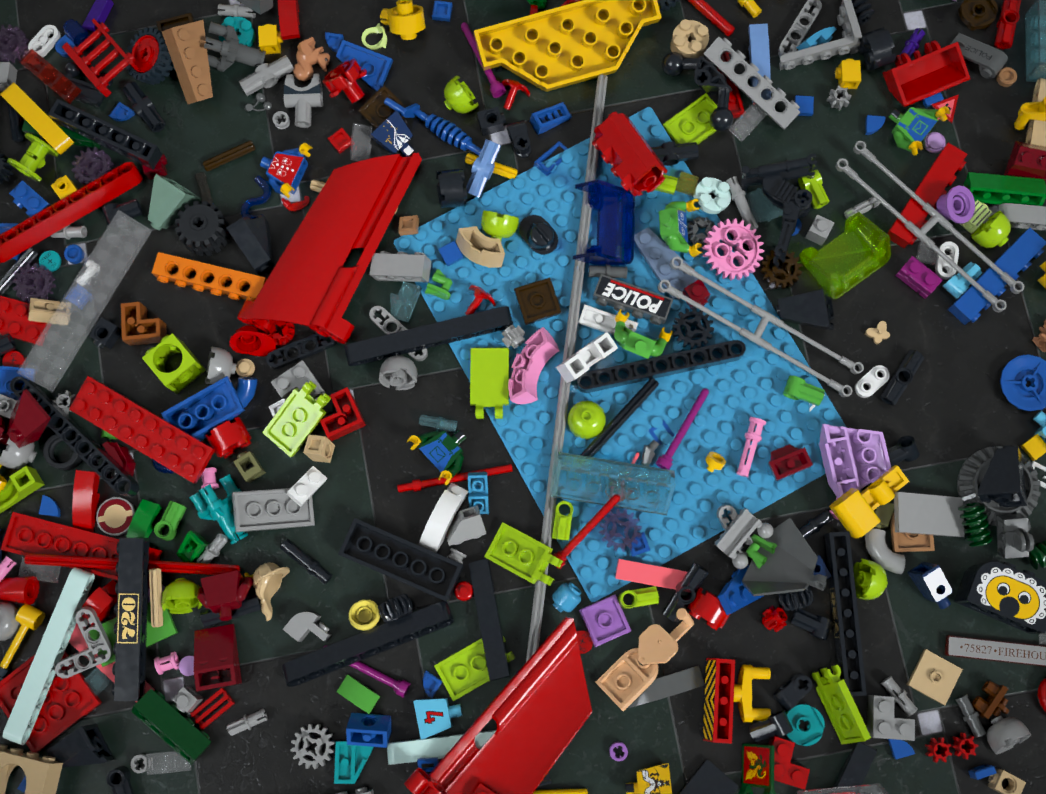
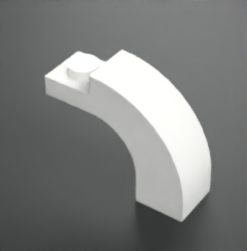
M453 483L449 485L447 490H444L425 526L419 545L437 553L455 514L467 497V490Z

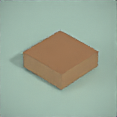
M418 215L399 217L398 232L400 236L418 234Z

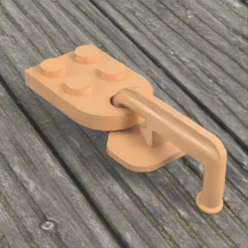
M680 608L677 610V618L683 621L670 634L660 625L653 624L649 626L639 636L638 648L625 652L596 681V684L622 711L628 708L654 682L658 674V664L667 663L677 653V641L694 625V621L686 609Z

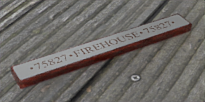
M946 635L945 656L1046 667V646Z

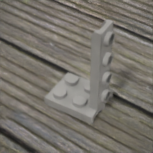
M842 0V4L839 6L837 21L839 26L843 28L842 39L784 54L780 57V70H790L801 64L808 65L819 59L827 60L837 54L858 53L857 47L860 46L859 38H862V33L852 1Z

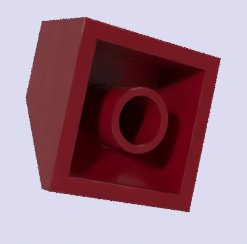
M1015 141L1004 175L1046 180V147Z

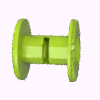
M26 133L24 136L32 142L26 154L23 155L19 162L8 158L7 161L24 175L40 182L42 178L35 173L36 169L44 167L46 163L44 157L47 153L58 157L59 153L43 140L30 133Z

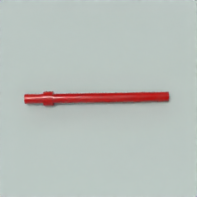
M508 464L459 473L451 478L449 483L468 480V473L487 472L488 476L513 472L512 465ZM447 479L412 480L411 483L397 485L398 493L410 490L415 492L422 490V488L445 484Z

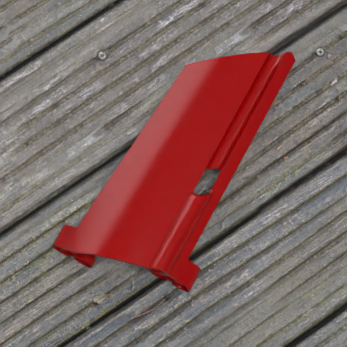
M413 153L408 157H402L400 154L375 157L334 169L254 301L246 300L237 318L241 322L254 325L264 332H270L275 321L309 326V328L324 337H331L341 344H346L354 330V325L343 319L342 316L422 161L419 153ZM364 248L356 266L343 267L352 249Z
M572 617L564 618L430 774H427L420 767L411 774L404 785L413 794H473L480 783L496 794L534 793L592 713L574 619ZM491 719H494L497 724V731L481 749H478L475 745V737Z

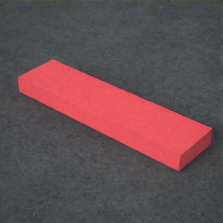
M618 558L615 579L676 590L677 584L683 580L688 571ZM684 589V590H683V591H685V592H690L689 589Z

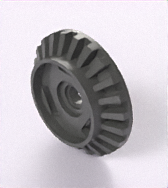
M1003 446L986 447L973 453L961 466L957 478V491L959 497L963 499V505L968 503H981V505H984V512L987 514L985 520L991 526H997L996 515L1021 513L1026 517L1029 516L1037 506V500L1041 493L1039 492L1041 484L1037 478V470H1034L1030 460L1025 459L1024 455L1021 454L1027 506L1003 507L993 500L990 503L980 500L978 485H981L996 449L1003 448Z

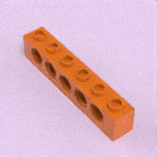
M160 252L157 254L152 274L159 282L168 283L170 281L183 288L187 285L200 292L208 290L213 295L221 296V294H224L233 300L241 298L254 301L267 280L265 277ZM178 268L177 273L172 274V271ZM196 272L195 277L189 279L190 274ZM209 277H214L212 282L207 283ZM232 281L229 287H225L226 282ZM250 285L247 291H242L244 286Z

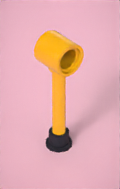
M24 604L19 609L15 620L21 626L0 663V679L3 680L6 677L5 675L9 670L7 667L28 629L36 630L45 618L43 611L29 604Z

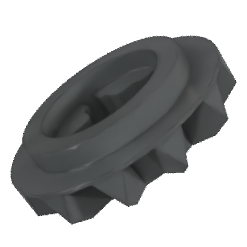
M700 216L692 219L687 225L689 241L693 244L700 243L702 246L708 245L703 240L709 238L707 233L712 231L711 228L714 226V222L710 221L707 217L703 218ZM698 227H700L701 229L707 227L705 230V234H697L699 230Z

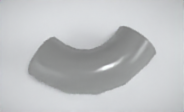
M871 529L865 534L866 549L871 559L887 571L902 574L905 568V556L894 553L887 547L885 542L886 531Z

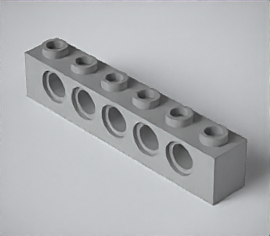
M718 37L703 53L704 56L785 130L800 114L798 110L800 108L799 105L793 100L789 102L785 98V92L779 87L775 89L771 85L773 82L766 75L762 77L758 73L759 69L752 62L748 64L744 60L746 57L739 50L735 52L731 48L732 44L725 37L723 39ZM729 53L732 57L730 61L723 62L721 55ZM738 65L744 66V73L736 74L734 72L735 67ZM752 77L756 78L759 82L755 87H750L747 83ZM764 90H769L772 93V97L765 100L761 97V93ZM781 102L785 105L783 112L775 110L777 103Z

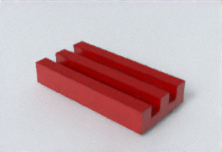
M223 687L190 713V715L195 718L196 723L203 730L233 706L235 702ZM221 694L224 695V697L217 701L202 715H198V713H200L204 708L211 704ZM226 700L229 702L206 722H203V719Z

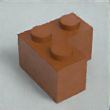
M141 302L121 303L122 341L129 346L161 343V339L167 336L166 323L160 318L147 319V307Z

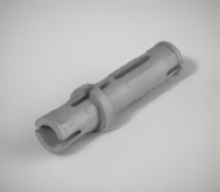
M734 176L733 179L729 178L726 180V183L730 186L731 199L735 201L745 226L750 223V230L757 229L759 226L745 198L746 193L742 191L737 176Z

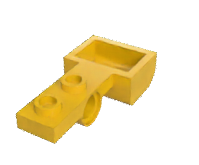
M894 465L861 493L856 488H850L829 507L847 532L849 531L852 538H860L881 522L874 510L880 505L890 502L895 497L894 492L901 489L909 480L899 466Z

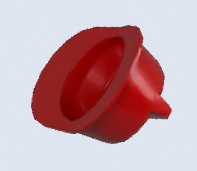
M250 325L237 329L236 333L229 340L232 350L241 354L267 356L268 353L276 349V342L271 336L259 332L257 328Z

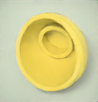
M360 600L354 603L349 610V621L357 630L366 631L372 629L380 620L378 605L371 600Z

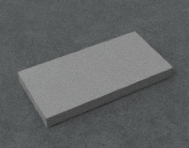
M290 488L233 492L235 532L314 526L312 496L300 507L286 495Z
M894 492L896 533L964 537V525H962L964 518H960L963 510H958V507L963 505L961 497Z

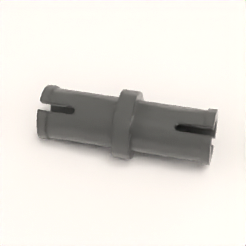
M606 264V266L589 265L588 277H600L603 274L611 278L626 279L627 266L616 267L610 266V264Z
M968 694L956 698L955 700L964 715L962 718L964 721H967L974 738L985 735L987 732Z

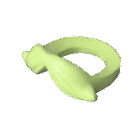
M380 23L376 27L368 28L363 32L362 42L366 48L371 50L381 47L386 48L387 35ZM370 33H383V37L376 45H369L365 40L366 36Z

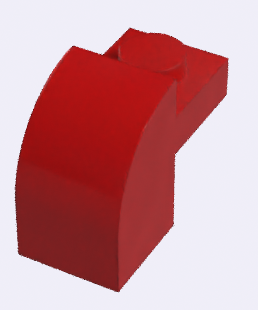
M112 580L102 589L100 587L97 588L82 606V608L86 606L92 607L96 611L100 622L109 616L111 608L117 602L116 582ZM84 613L82 617L88 620L90 618V614Z

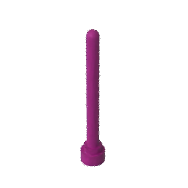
M464 22L461 24V28L482 67L475 38L468 24ZM491 69L485 70L484 72L491 84L490 92L492 96L498 98L506 93L504 85L496 80Z
M707 388L702 389L666 453L658 457L655 464L661 469L669 471L673 465L672 457L709 394Z
M359 661L349 665L394 688L393 691L402 698H404L411 683L405 680L396 681Z

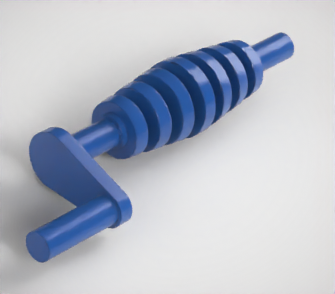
M388 97L385 99L384 104L395 111L397 110L404 118H414L417 116L425 121V126L434 134L436 133V136L441 138L442 141L450 145L454 144L455 147L463 151L469 149L478 156L480 155L482 149L473 144L472 138L467 136L464 131L461 132V129L456 127L454 123L443 120V118L437 117L435 114L427 115L420 110V105L417 103L404 108Z

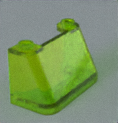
M858 211L845 221L844 233L819 251L814 247L805 248L799 256L803 265L832 299H837L888 262L891 257L890 236Z

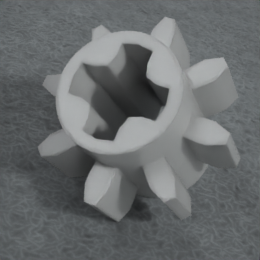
M838 86L836 90H830V96L827 98V102L831 104L830 108H838L840 111L842 106L847 107L849 105L848 100H850L852 95L848 94V88L844 89Z
M511 325L502 332L504 336L502 342L507 348L512 346L515 349L525 341L523 337L525 332L520 326L515 328Z
M66 390L65 394L58 393V397L54 402L68 415L71 412L69 408L77 395H71V392Z

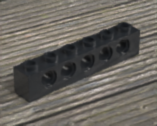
M59 99L56 100L48 114L56 124L150 169H155L163 155L157 145Z

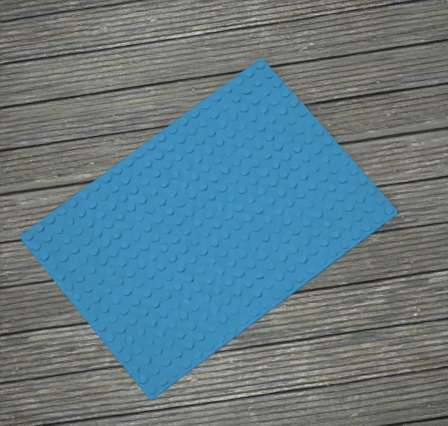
M647 107L629 117L650 147H659L663 143L672 142L651 107ZM590 138L542 162V164L549 168L562 157V162L558 166L555 165L548 176L534 166L517 175L516 178H512L481 194L480 198L475 197L466 202L465 205L456 207L420 226L418 234L403 235L394 240V245L398 252H406L408 254L421 252L426 254L432 261L429 276L430 284L440 288L442 284L432 280L437 269L452 280V285L448 291L451 294L449 300L425 294L428 283L415 282L436 322L466 316L465 312L475 299L474 290H469L471 285L481 287L484 291L488 292L496 303L494 307L488 299H483L474 313L504 306L509 307L513 326L515 328L520 326L525 332L523 336L525 341L515 349L512 346L509 347V379L512 376V364L517 353L520 354L527 345L525 342L536 331L544 327L555 340L560 351L548 360L539 375L537 401L529 404H516L510 401L509 397V406H503V419H495V407H484L543 516L561 374L556 367L563 362ZM599 150L579 318L584 304L614 315L618 313V311L613 309L614 307L609 305L601 306L593 300V294L600 277H588L589 265L606 266V264H610V266L616 267L627 266V278L614 279L669 297L666 292L662 293L658 290L659 280L636 247L632 236L648 227L664 241L660 235L659 211L664 210L669 202H687L694 199L693 193L698 183L684 161H679L675 165L665 166L668 171L664 175L678 178L674 195L654 190L649 193L642 191L643 195L634 196L629 190L626 191L620 184L621 178L613 174L611 171L613 166L603 160L601 157L603 153ZM698 202L694 203V207L699 208L698 210L692 212L685 210L687 225L692 219L700 216L703 218L707 217L718 227L717 224L720 222L717 214H708L702 211ZM483 210L519 218V224L514 235L509 238H502L501 240L505 252L502 267L488 268L472 262L464 255L463 259L447 267L438 251L439 248L453 241L456 242L458 228L477 226L482 234L491 238L490 235L483 231L481 226ZM529 215L541 216L555 230L558 235V244L553 252L544 255L538 254L522 239L519 234V225L525 217ZM698 227L699 230L697 234H705V230L707 227L702 229ZM727 233L728 239L732 240L730 235ZM688 239V244H689V246L694 245V244H693L692 242H690L689 239ZM702 247L697 249L702 253L695 257H692L689 252L674 251L689 266L695 269L697 273L780 319L753 273H749V276L746 278L742 275L740 280H737L735 276L730 281L729 275L722 279L723 273L716 276V269L710 271L712 264H706L709 258L703 257L707 251L703 250ZM717 248L718 254L724 256L723 250ZM733 259V264L739 267V261ZM550 277L562 314L525 325L514 288ZM703 282L711 294L707 300L708 303L704 307L740 328L743 327L752 333L755 332L762 317ZM675 298L664 325L652 324L649 322V319L643 317L642 319L635 318L631 315L632 313H629L628 320L638 323L637 331L659 339V334L663 327H665L664 331L666 333H670L671 330L673 333L676 331L672 329V325L676 324L673 321L675 318H679V312L685 314L686 308L690 312L692 310L686 301L681 298ZM709 315L707 320H713V324L710 327H713L714 331L710 333L712 338L711 340L707 339V345L701 343V347L740 340L746 347L743 356L734 362L655 378L659 383L658 387L584 467H581L576 462V459L595 438H578L570 431L567 424L570 409L576 403L583 400L599 404L606 416L605 428L648 380L591 393L580 392L577 388V379L571 381L556 506L561 501H568L573 506L569 541L556 539L562 550L609 501V478L620 484L637 452L640 454L624 484L625 487L635 492L614 506L566 557L589 600L596 602L631 582L615 579L618 558L661 566L724 531L716 515L717 509L721 505L732 506L738 515L744 508L748 509L751 514H754L826 474L819 447L822 424L846 427L826 393L820 405L815 406L811 411L810 407L813 404L810 403L809 405L808 402L803 400H793L783 395L790 375L800 377L806 381L805 383L823 389L818 379L776 353L755 344L740 335L738 331ZM768 322L761 338L810 368L789 332L782 327L779 328ZM578 323L574 354L596 337L604 334V332ZM692 326L690 330L694 332L696 327ZM504 330L449 343L469 382L471 348H507L502 342V338H504L502 332ZM672 333L669 342H667L660 356L690 350V345L683 348V342L677 343L678 336L673 337ZM610 335L618 348L604 359L593 364L586 372L645 360L647 358L623 349L617 344L614 336ZM737 347L731 348L734 354H740V350ZM712 352V355L715 358L722 357L720 352ZM700 355L693 356L696 362H703V358ZM681 359L675 360L677 366H684V362ZM656 364L658 370L663 371L666 369L664 364ZM644 367L637 368L639 374L644 375L647 373ZM620 371L618 376L626 379L628 374L625 371ZM606 375L599 377V380L603 383H607L610 380ZM583 379L580 384L583 387H588L591 385V382ZM707 388L709 394L672 457L673 465L669 471L661 469L655 464L658 457L666 453L702 389ZM755 417L766 421V425L762 429V440L757 443L749 476L743 477L737 475L736 472L738 471L746 442L744 435L748 432L749 418ZM662 420L666 422L675 436L672 437L662 425ZM654 427L657 429L653 432L661 440L662 444L654 450L656 455L652 459L647 471H644L641 467L644 445L648 446L654 440L648 431ZM789 444L796 448L805 447L813 466L775 481L768 464L771 459V452ZM709 452H716L724 457L726 464L722 470L715 469L713 472L707 470L708 464L705 458ZM564 504L559 507L561 515L566 516L569 514L570 508ZM724 509L722 517H727L731 523L734 520H731L728 515L730 511ZM644 532L650 551L631 557L630 548L632 541L638 534Z

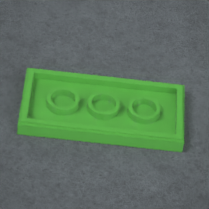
M148 602L146 647L178 633L170 611L167 608L163 611V626H151L150 602ZM117 617L102 624L112 647L116 642L114 625L117 622ZM93 629L89 631V635L92 639H98L100 637V634L97 630ZM101 649L97 655L103 654L105 656L107 650ZM114 653L109 660L101 663L102 667L115 662Z

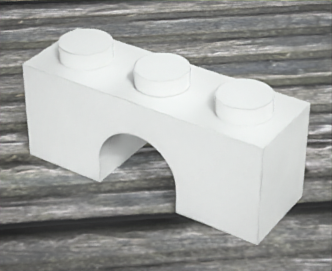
M608 332L596 337L556 368L566 383L571 382L618 347Z

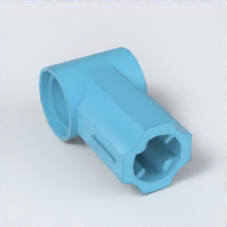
M970 262L962 269L974 280L982 274L981 268L976 263ZM958 273L948 280L943 287L955 299H958L969 288L971 283Z

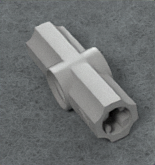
M285 55L271 64L264 63L259 65L253 74L238 82L245 94L249 96L263 87L270 88L274 86L279 78L292 72L294 68Z

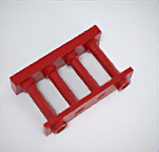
M93 19L92 22L98 29L77 47L74 46L72 48L68 43H65L62 48L93 85L107 98L112 93L107 88L108 83L129 64L136 71L139 68L134 63L136 59L130 52L125 53L108 34L110 31L103 22L99 24ZM104 34L106 39L86 57H81L83 55L82 52ZM111 44L115 47L96 66L89 67L91 62ZM120 54L124 57L105 76L98 77L100 72Z

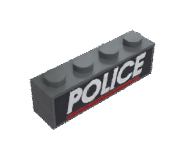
M601 274L593 294V300L598 305L612 306L618 312L622 309V313L626 311L632 313L631 315L635 318L642 319L643 317L649 319V322L655 325L665 324L673 302L672 298Z

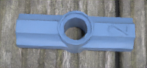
M487 139L485 140L481 153L472 166V175L466 187L467 193L479 198L481 197L485 184L494 171V163L501 145Z

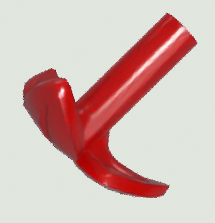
M505 79L501 82L504 86L511 87L503 106L506 110L510 111L518 90H522L528 97L530 96L527 87L518 81Z
M475 285L469 287V290H474L475 299L465 312L466 315L474 314L483 299H488L494 307L496 306L493 297L481 287Z

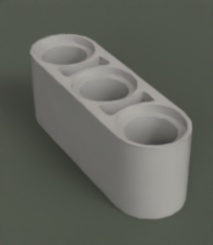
M1004 203L998 206V211L1007 216L1012 228L1046 230V207Z

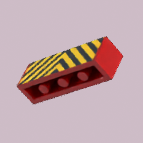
M706 658L703 741L732 744L735 660Z

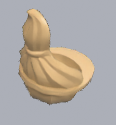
M270 562L260 565L253 575V587L255 588L256 595L261 600V610L266 616V621L271 620L273 614L271 598L280 588L282 578L290 572L288 567L280 568L277 564Z

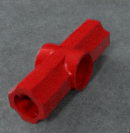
M1003 0L994 44L998 49L1004 50L1012 47L1016 23L1020 19L1019 8L1021 0Z

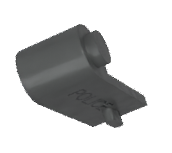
M958 33L952 43H959L964 59L979 65L980 74L984 78H995L1008 60L1007 55L1003 51L961 33Z

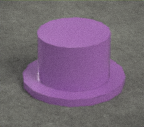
M958 185L951 188L947 194L939 197L936 209L947 220L963 224L973 217L975 211L974 197L969 189Z

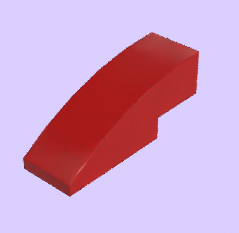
M76 470L72 502L73 528L94 532L100 494L97 493L100 476L96 472Z

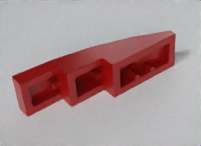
M278 0L282 40L300 38L298 0Z

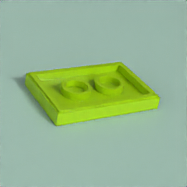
M705 93L666 121L663 127L677 144L691 142L699 144L717 131L710 124V115L717 108V105Z

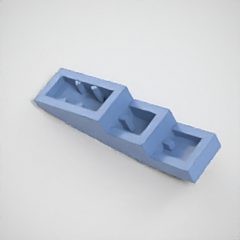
M750 24L748 27L750 63L752 62L758 67V73L762 77L766 75L770 78L768 24ZM754 77L750 78V87L757 86L758 80ZM764 90L761 93V97L768 100L771 98V92Z

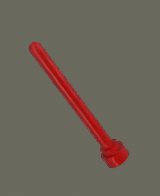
M618 494L611 497L561 552L558 551L552 554L563 561L559 569L566 564V557L620 501Z

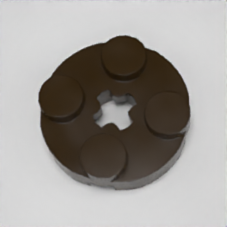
M964 0L958 12L962 22L968 29L974 31L990 26L996 18L998 7L995 0ZM975 8H977V10L981 9L982 12L980 14H977L975 12Z

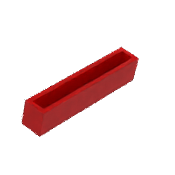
M948 142L914 193L936 210L937 205L935 203L941 195L947 193L944 189L947 185H952L957 177L954 174L957 170L960 172L966 164L964 159L967 153ZM911 197L900 214L920 229L927 222L925 218L928 213ZM897 218L885 237L900 247L905 248L908 244L912 245L917 237Z

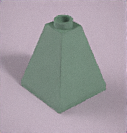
M156 174L148 220L151 222L150 225L159 231L161 228L167 229L175 222V219L180 218L178 213L180 210L183 212L186 210L185 205L193 206L194 201L200 202L202 198L173 179Z

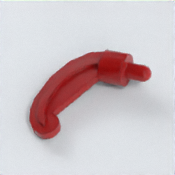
M305 196L303 201L291 203L284 198L281 201L289 211H298L309 204L310 198Z

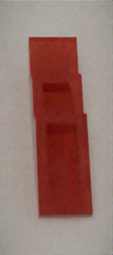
M33 49L20 61L22 65L69 104L82 91Z

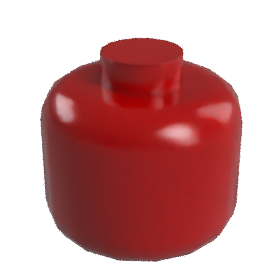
M461 581L455 586L454 594L459 600L468 601L474 595L473 586L467 581Z

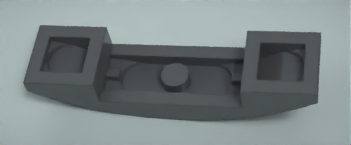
M699 665L656 678L628 708L704 686Z

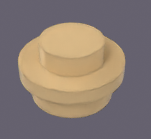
M242 359L236 364V372L239 376L250 377L253 375L255 365L251 360Z

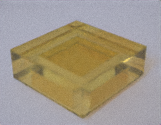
M681 171L675 191L693 196L699 177Z

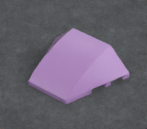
M822 424L819 447L828 484L837 498L841 497L850 488L861 490L866 485L876 481L891 468L883 432Z

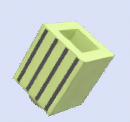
M977 200L973 217L968 222L960 225L972 234L992 211L989 210L986 204Z

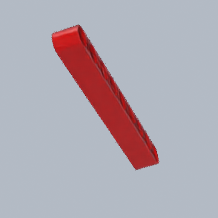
M133 162L123 163L0 234V263L8 261L140 184L143 177Z

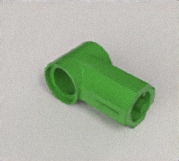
M790 375L783 395L793 400L800 399L819 406L823 400L825 390L805 383L806 381L800 377Z
M170 501L160 522L155 525V535L165 541L174 539L177 534V527L187 508ZM168 526L169 532L166 535H162L163 528Z

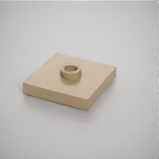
M924 649L907 685L938 703L946 705L963 669Z

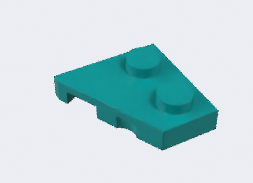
M336 741L334 784H355L374 747L347 745V741Z

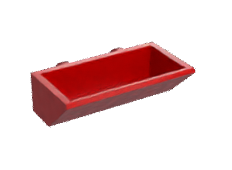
M936 40L928 42L924 45L926 55L921 56L920 51L916 50L913 53L914 60H911L906 53L896 56V67L883 72V76L888 90L903 107L970 80V75L958 42L942 48Z

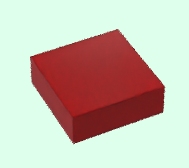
M340 128L328 138V141L339 154L354 143L343 128Z

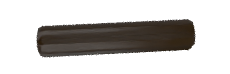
M249 140L203 161V166L206 171H210L254 151L255 146Z

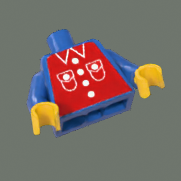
M302 143L299 148L275 152L273 159L262 158L260 166L267 169L266 175L269 179V184L276 193L285 195L287 198L290 197L289 192L295 194L308 166V162L303 156L310 157L311 154L308 150L313 147L307 143Z

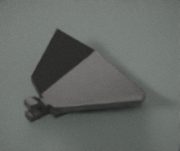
M789 518L773 529L771 537L763 538L766 541L777 544L774 554L760 547L757 552L767 557V561L759 569L752 559L742 579L744 587L753 596L804 591L805 589L807 590L809 585L824 591L827 576L814 575L818 557L794 522Z

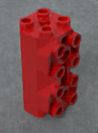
M612 112L603 123L595 127V140L592 144L598 151L601 150L603 160L613 166L611 171L616 177L621 178L620 184L626 191L629 190L634 196L643 195L642 191L652 192L664 182L665 177L663 174H667L668 170L629 117L624 113Z

